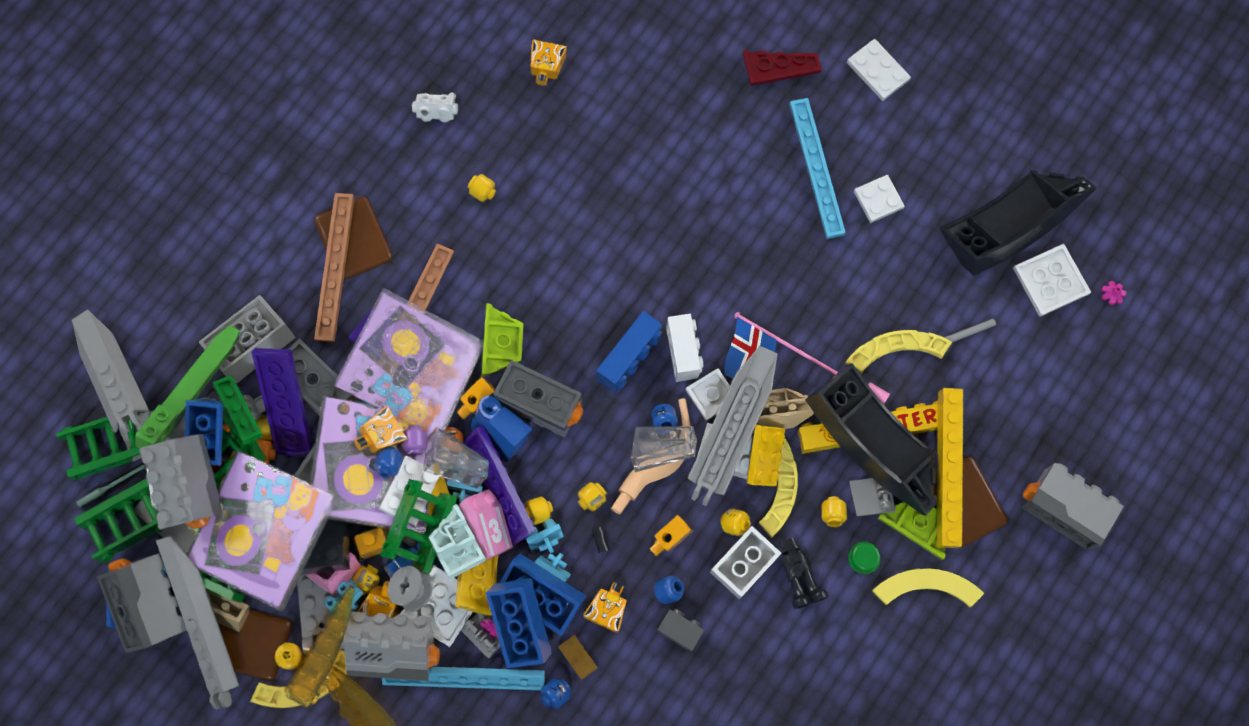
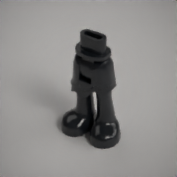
M791 538L780 542L786 578H788V583L791 581L795 599L792 602L794 610L810 605V601L811 604L828 598L827 591L817 587L810 570L811 565L805 553L800 549V545L796 544L795 539ZM801 574L804 579L809 594V598L806 596L799 579Z

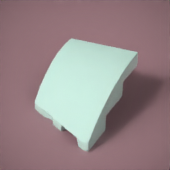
M457 504L454 505L446 519H443L439 527L429 536V540L449 579L486 561Z

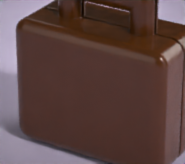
M360 197L354 200L344 280L388 263L393 258V254L367 197ZM332 209L320 213L314 218V223L326 251Z
M971 456L963 458L962 547L1008 523L1006 513L977 462ZM936 472V485H934V495H935V496H937V472Z
M249 609V614L240 632L218 623L234 672L268 681L276 678L280 666L276 663L275 653L279 646L287 643L292 627L289 619Z

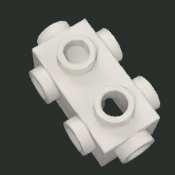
M452 92L449 95L417 94L416 101L412 103V111L416 113L417 118H422L423 121L440 119L442 122H448L454 119V115L458 114V104L454 100L456 95Z

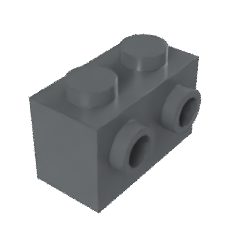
M669 609L657 632L692 652L704 632L701 628L702 624L694 619L691 621L685 619V614L677 609H674V611Z

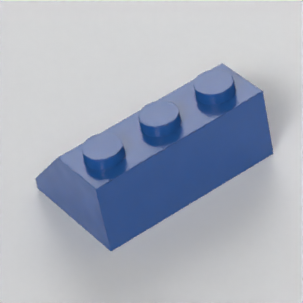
M187 400L184 437L203 434L211 465H221L223 404L217 400Z

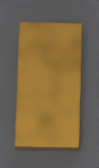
M575 635L558 646L581 680L597 669V666Z

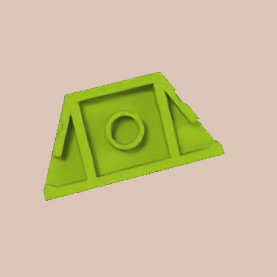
M486 303L481 376H487L507 368L511 360L520 363L522 358L523 323L517 319H512L503 311H498L489 303Z
M902 502L895 506L896 512L883 513L877 518L939 559L943 560L945 558V548L936 547L937 509L934 507L927 515L923 516L905 502Z

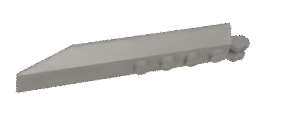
M86 310L72 319L79 354L113 431L117 432L118 426H120L127 433L130 431L127 421L131 420L136 426L139 425L141 422L137 415L138 412L149 411L114 334L89 310Z
M759 346L736 373L688 476V479L697 485L692 495V500L695 501L698 498L701 487L708 490L707 495L703 499V505L707 506L712 493L725 494L772 391L777 353Z
M171 536L156 540L198 659L199 667L211 695L209 699L212 704L211 706L214 709H220L222 706L224 708L230 707L232 698L229 689L239 686L199 569Z

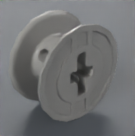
M405 566L397 570L391 577L388 585L390 600L394 604L403 606L406 610L416 611L424 607L433 593L431 577L427 573L419 572L412 566Z

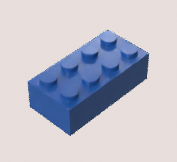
M643 311L597 369L596 380L613 393H616L618 389L621 391L627 383L626 379L629 374L631 376L634 375L639 367L637 365L640 360L644 361L650 354L651 346H656L660 341L662 324Z
M522 554L517 555L512 560L500 583L531 578L544 625L562 636L569 628L587 596Z
M531 578L494 584L486 592V597L507 668L545 663L552 652Z

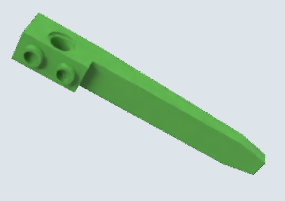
M229 325L212 340L165 402L157 406L135 434L136 447L143 448L161 443L168 438L185 415L186 401L197 399L233 350L240 330Z

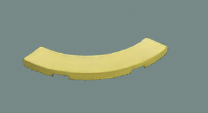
M917 330L893 331L877 336L860 346L852 353L845 364L853 363L859 373L862 374L878 358L903 350L922 351L942 359L952 342L939 335L917 332Z
M784 439L776 496L769 512L759 522L771 538L786 522L797 495V467L786 439Z
M938 569L905 571L888 578L872 590L885 605L906 592L918 589L944 591L958 598L970 608L984 594L977 586L959 575Z
M339 650L332 663L320 675L305 683L291 687H275L259 682L250 702L268 707L289 708L305 705L324 697L339 686L347 677L344 650Z

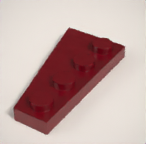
M746 50L742 52L750 86L818 74L822 71L818 53L794 52V54H784V52L766 53V51L755 53Z

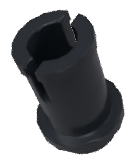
M603 527L593 529L591 536H594L598 553L610 550L605 535L606 530Z

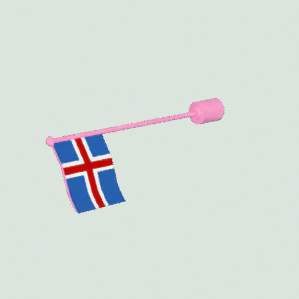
M740 312L735 313L734 316L737 319L735 335L726 357L724 374L731 379H734L738 370L759 346L775 352L776 341L834 375L838 373L741 316ZM870 382V388L884 404L890 393Z

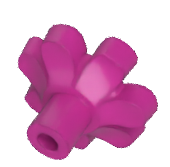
M1114 281L1108 282V286L1101 288V291L1105 293L1102 295V299H1109L1108 303L1110 305L1115 303L1121 304L1123 302L1122 297L1126 296V291L1122 290V285L1120 283L1115 285Z
M488 618L480 623L484 627L483 630L487 633L490 632V638H498L494 622Z

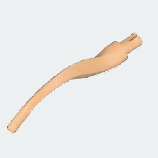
M685 398L678 400L682 418V429L676 446L665 456L640 463L628 475L619 488L621 494L611 507L615 513L620 515L629 501H635L647 484L671 475L684 461L691 438L690 419Z

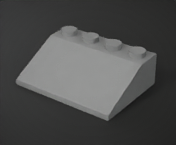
M259 295L201 339L199 343L206 349L212 340L229 325L240 330L233 350L220 366V370L226 377L232 375L237 384L255 370L251 353L254 348L282 349L296 337L261 295Z

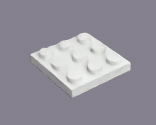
M1064 244L1013 267L1039 317L1091 293Z
M432 565L428 574L433 582V593L430 600L424 607L416 611L404 608L400 615H406L409 619H415L418 616L433 617L434 638L450 647L472 614V611L455 607L457 579H449L445 571Z

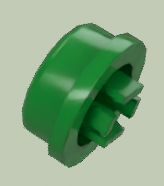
M860 542L850 549L848 562L855 572L870 574L879 567L881 557L878 549L873 544Z

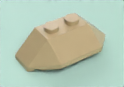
M788 388L772 390L756 425L785 429L796 427L814 414L805 401L808 396Z

